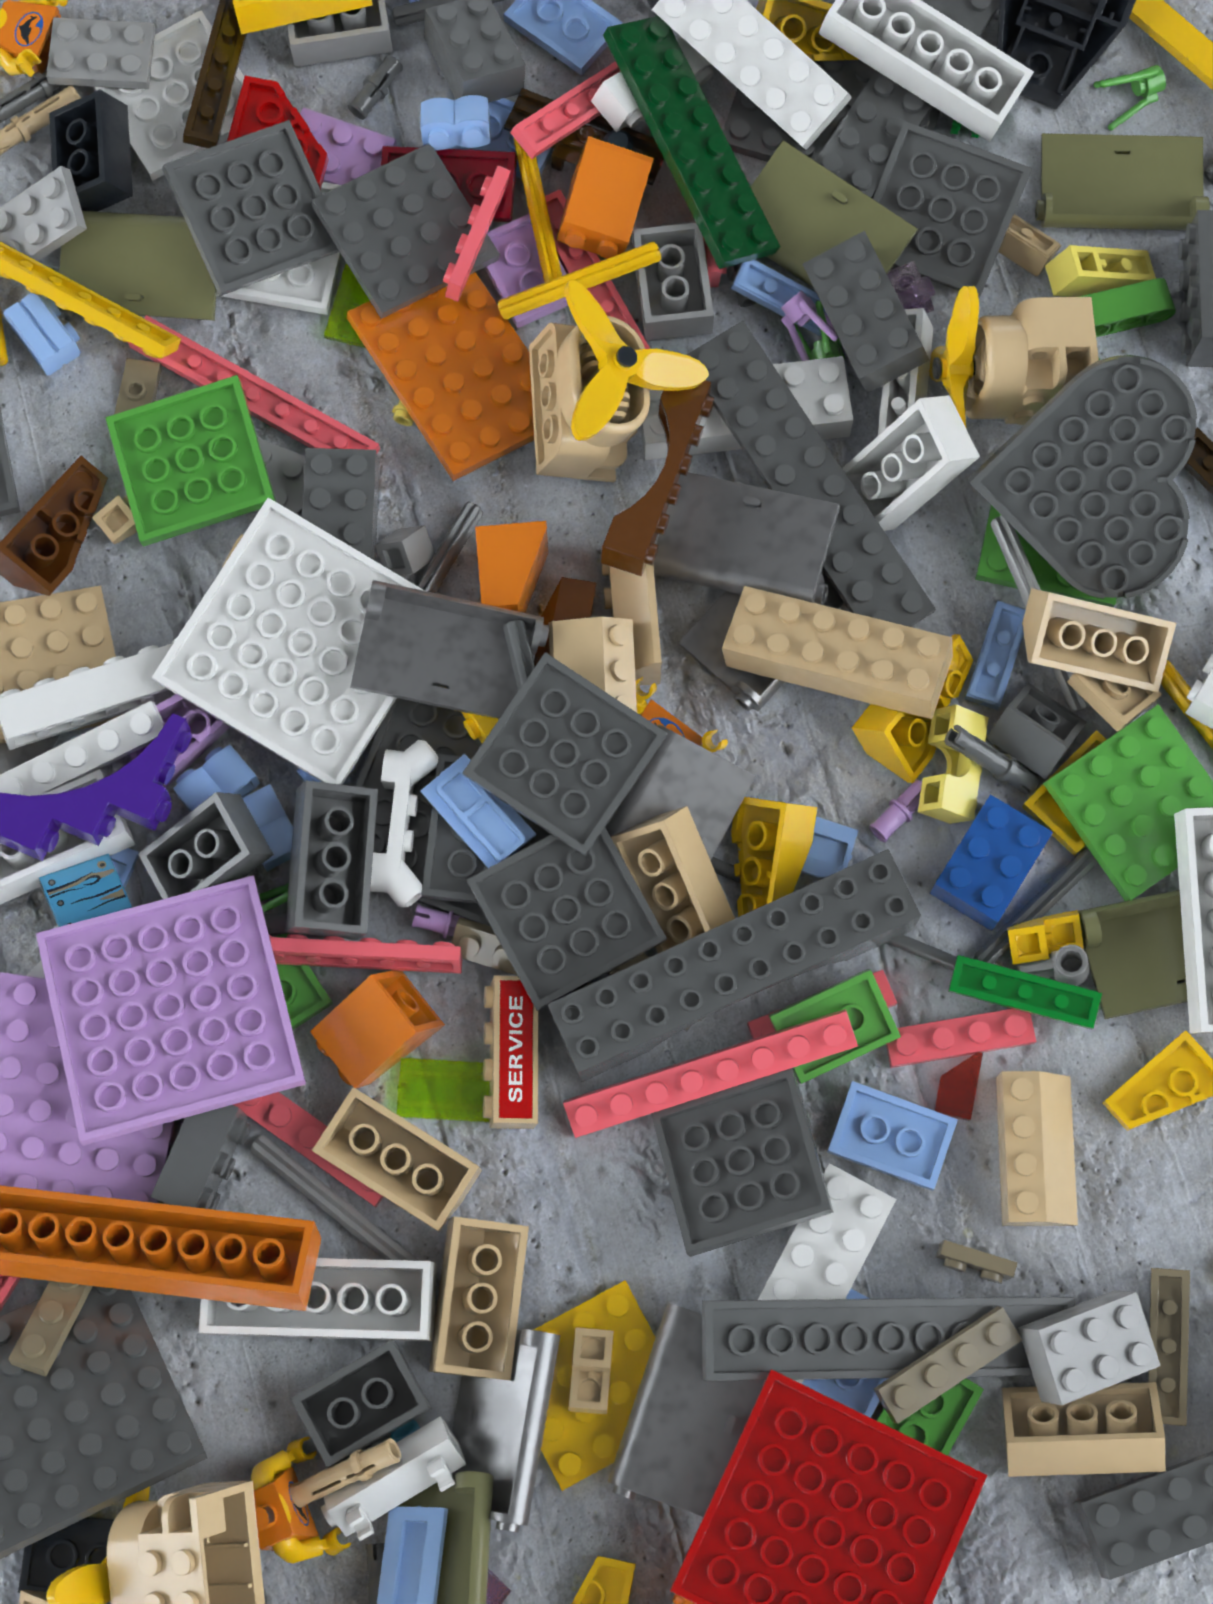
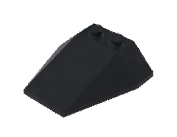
M1000 0L997 49L1034 71L1020 96L1057 109L1126 26L1136 0Z

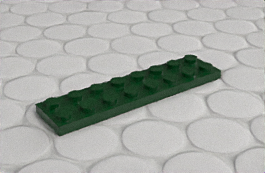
M659 16L607 27L603 37L718 268L722 269L775 254L781 246L671 27Z

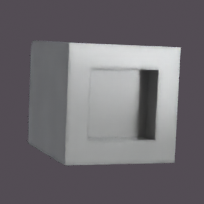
M425 525L398 529L375 544L381 564L398 575L414 574L428 564L435 555Z

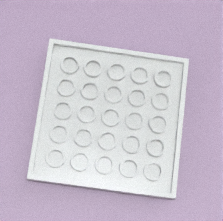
M267 498L151 678L321 782L342 785L397 699L391 696L350 688L372 581L377 580L422 591L425 590L272 499Z

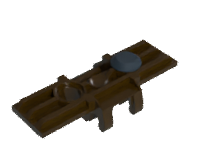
M522 88L506 120L504 130L511 132L515 125L554 100ZM602 114L588 122V124L609 131L608 133L595 129L592 126L584 125L551 146L554 148L551 167L560 172L563 170L565 161L575 165L578 164L588 136L652 157L654 159L647 180V184L652 186L665 160L654 137L630 129L629 125L616 132Z

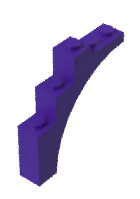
M172 713L158 736L135 759L114 774L86 787L59 794L33 796L0 793V843L43 861L47 852L51 853L55 849L59 840V829L97 846L100 845L103 837L107 838L113 831L116 822L115 814L155 831L159 822H164L167 819L172 808L171 798L163 784L167 785L171 781L175 772L174 763L179 753H184L191 742L192 734L190 733L191 730L186 718Z

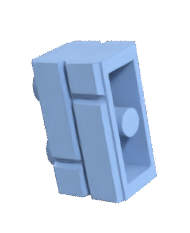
M30 293L22 298L21 302H16L4 310L3 315L9 326L46 375L50 376L62 368L64 364H68L80 356L81 352L76 344L80 337L69 322L63 325L57 318L61 315V312L53 300L49 298L44 300L41 295Z

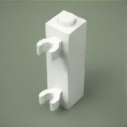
M442 1417L436 1418L397 1442L401 1452L400 1462L373 1473V1477L365 1482L358 1480L324 1496L325 1504L321 1506V1510L331 1527L337 1525L346 1537L356 1531L358 1539L362 1541L374 1533L371 1522L435 1483H438L441 1492L453 1486L455 1480L452 1473L465 1466L466 1461L459 1441Z

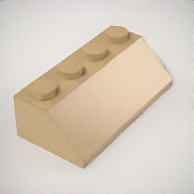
M601 563L602 576L609 575L610 588H604L605 609H612V617L633 619L635 680L643 677L640 686L652 685L654 682L660 684L662 661L653 565L646 564L641 577Z
M1033 588L1030 591L1022 622L1029 663L1154 692H1159L1177 624Z
M601 616L549 622L550 656L637 712L633 619Z
M687 806L657 815L611 836L667 937V941L655 947L658 954L735 919Z
M1002 1071L996 1077L1002 1226H1078L1070 1076L1042 1071Z
M352 1087L312 1149L320 1157L438 1232L463 1202L482 1172L481 1168L472 1161Z
M455 1216L448 1220L429 1372L511 1381L529 1226Z
M1156 1382L1115 1384L1065 1405L1041 1402L1037 1387L1002 1388L1008 1477L1166 1472L1165 1433Z

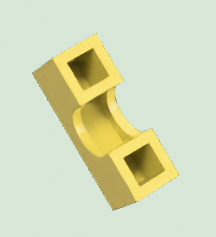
M959 705L935 709L931 719L928 744L939 748L944 753L947 761V770L945 774L924 777L922 779L918 806L919 813L949 824L974 820L982 766L945 744V737L951 728L954 730V726L959 725L970 734L986 742L989 717Z

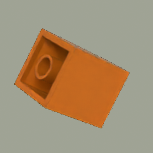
M588 136L571 179L556 241L567 244L572 248H580L598 254L606 259L624 253L630 241L654 158Z
M546 521L476 526L481 604L526 613L549 553Z
M392 970L370 975L321 1020L310 1033L316 1039V1046L320 1052L330 1057L338 1067V1074L341 1079L354 1088H360L374 1082L438 1032L445 1024L404 972Z

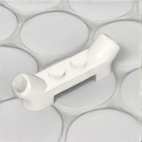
M417 740L404 752L386 749L383 759L381 782L385 789H394L387 853L373 852L370 892L388 893L398 907H409L422 897L423 884L405 863L406 852H412L414 831L409 830L410 816L416 817L418 808V795H413L414 785L437 767L439 758L431 746L424 740Z

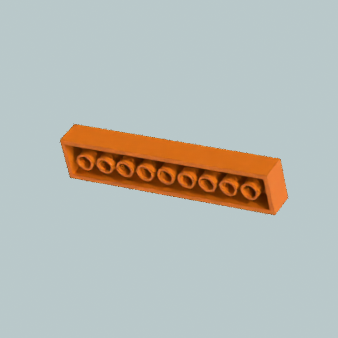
M0 1185V1275L306 1311L322 1239L314 1221Z

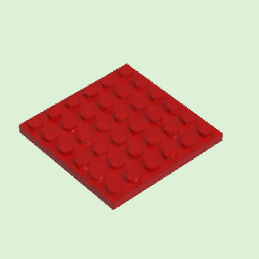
M771 1369L670 1591L695 1604H932L988 1475Z

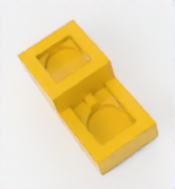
M1077 910L1036 918L1007 928L1013 965L1049 959L1051 951H1058L1066 945H1077L1084 949L1080 917Z

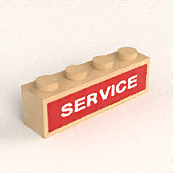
M494 975L491 986H485L484 1008H490V1022L484 1023V1044L490 1045V1059H484L483 1079L484 1081H490V1096H484L483 1118H489V1128L534 1129L538 1124V1011H536L518 976Z

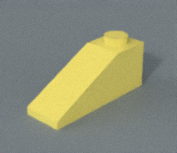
M1070 245L1045 265L1053 296L1080 297L1156 279L1147 250Z

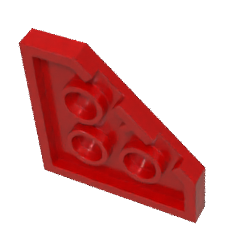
M245 75L227 142L290 120L321 190L329 161L327 152L317 142L310 132L309 126L298 110L292 106L277 81Z

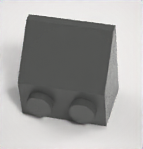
M1028 682L1007 706L986 739L992 742L999 752L1014 756L1023 764L1024 768L1046 779L1087 722Z

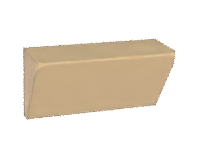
M1014 214L999 253L1034 276H1038L1045 269V265L1058 252L1061 245Z

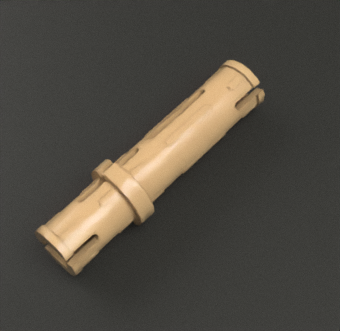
M69 85L19 118L17 116L11 118V123L0 130V156L22 141L28 142L31 140V135L49 125L50 112L80 99L81 97L75 88Z
M389 1438L365 1451L361 1449L351 1453L350 1458L324 1469L300 1482L291 1484V1498L297 1507L302 1508L358 1480L365 1482L373 1477V1473L400 1462V1449L397 1443L392 1438Z

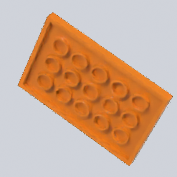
M476 272L469 275L458 302L445 297L446 286L382 319L370 301L347 311V320L403 406L406 407L407 412L452 481L534 441L529 351L509 321L501 316L497 303Z

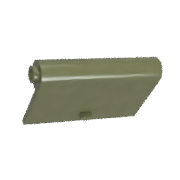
M1041 134V200L1036 201L1035 220L1041 221L1042 228L1186 231L1187 224L1192 223L1197 210H1210L1209 198L1204 196L1203 137Z
M784 140L751 186L781 246L775 254L766 257L812 288L814 287L802 264L864 230L886 274H888L918 231L916 227Z
M82 211L87 229L61 246L60 274L138 316L147 315L149 317L215 321L217 290L183 216ZM58 307L59 311H68Z
M1180 890L1078 911L1084 951L1088 956L1092 979L1096 991L1102 993L1100 1006L1104 1019L1188 1002L1186 982L1177 984V982L1186 981Z
M476 1471L458 1472L455 1474V1484L443 1492L440 1491L438 1483H435L397 1506L442 1507L448 1509L437 1604H486L491 1519L489 1517L490 1511H492L494 1478L491 1474Z

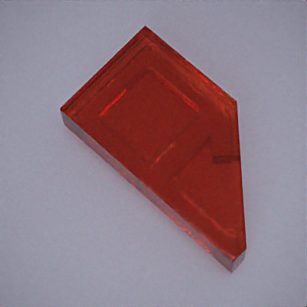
M975 1053L940 1076L934 1111L956 1119L971 1120L983 1053Z

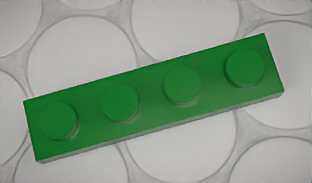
M960 955L956 957L948 992L1090 1030L1094 1029L1102 996L1101 992Z

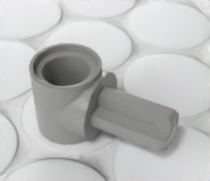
M1072 944L1063 946L1058 951H1051L1052 957H1049V959L1017 965L1018 971L1047 979H1055L1056 981L1074 986L1082 984L1090 973L1086 952L1080 946ZM1075 958L1082 962V966L1078 971L1068 972L1062 968L1063 963L1068 959Z

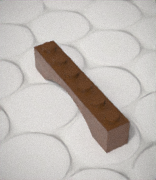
M705 380L693 389L662 392L658 418L663 427L667 444L665 465L657 481L649 491L630 508L613 517L602 545V564L641 577L646 564L653 565L659 545L654 544L658 534H665L670 515L666 514L669 504L676 505L681 491V485L677 484L680 475L687 476L693 458L692 455H689L691 446L698 447L704 429L700 422L702 417L709 418L715 398L709 396L711 389L710 381Z

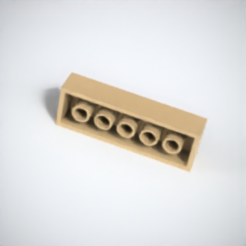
M747 586L743 588L722 646L726 667L928 719L933 718L953 658L952 637Z

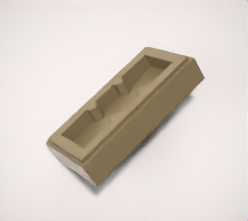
M126 359L114 414L155 402L162 372L161 363Z

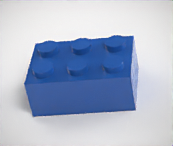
M990 794L929 894L992 931L1053 832Z

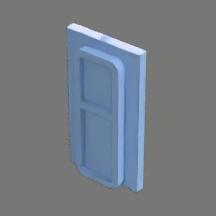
M464 754L445 771H442L439 776L420 792L483 864L490 868L516 854L517 851L536 836V833L512 807L462 774L471 761Z
M816 817L812 845L801 872L823 879L847 868L848 862L852 859L851 853L859 830Z
M395 1507L389 1511L377 1604H437L448 1515L447 1508Z

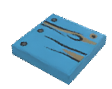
M109 854L39 877L41 888L58 927L132 908Z

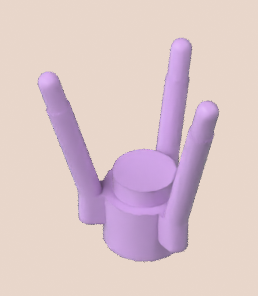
M802 290L781 307L786 314L781 321L787 327L802 361L809 360V357L795 328V323L802 327L812 319L833 341L838 339L829 317L825 314V322L817 314L815 303Z

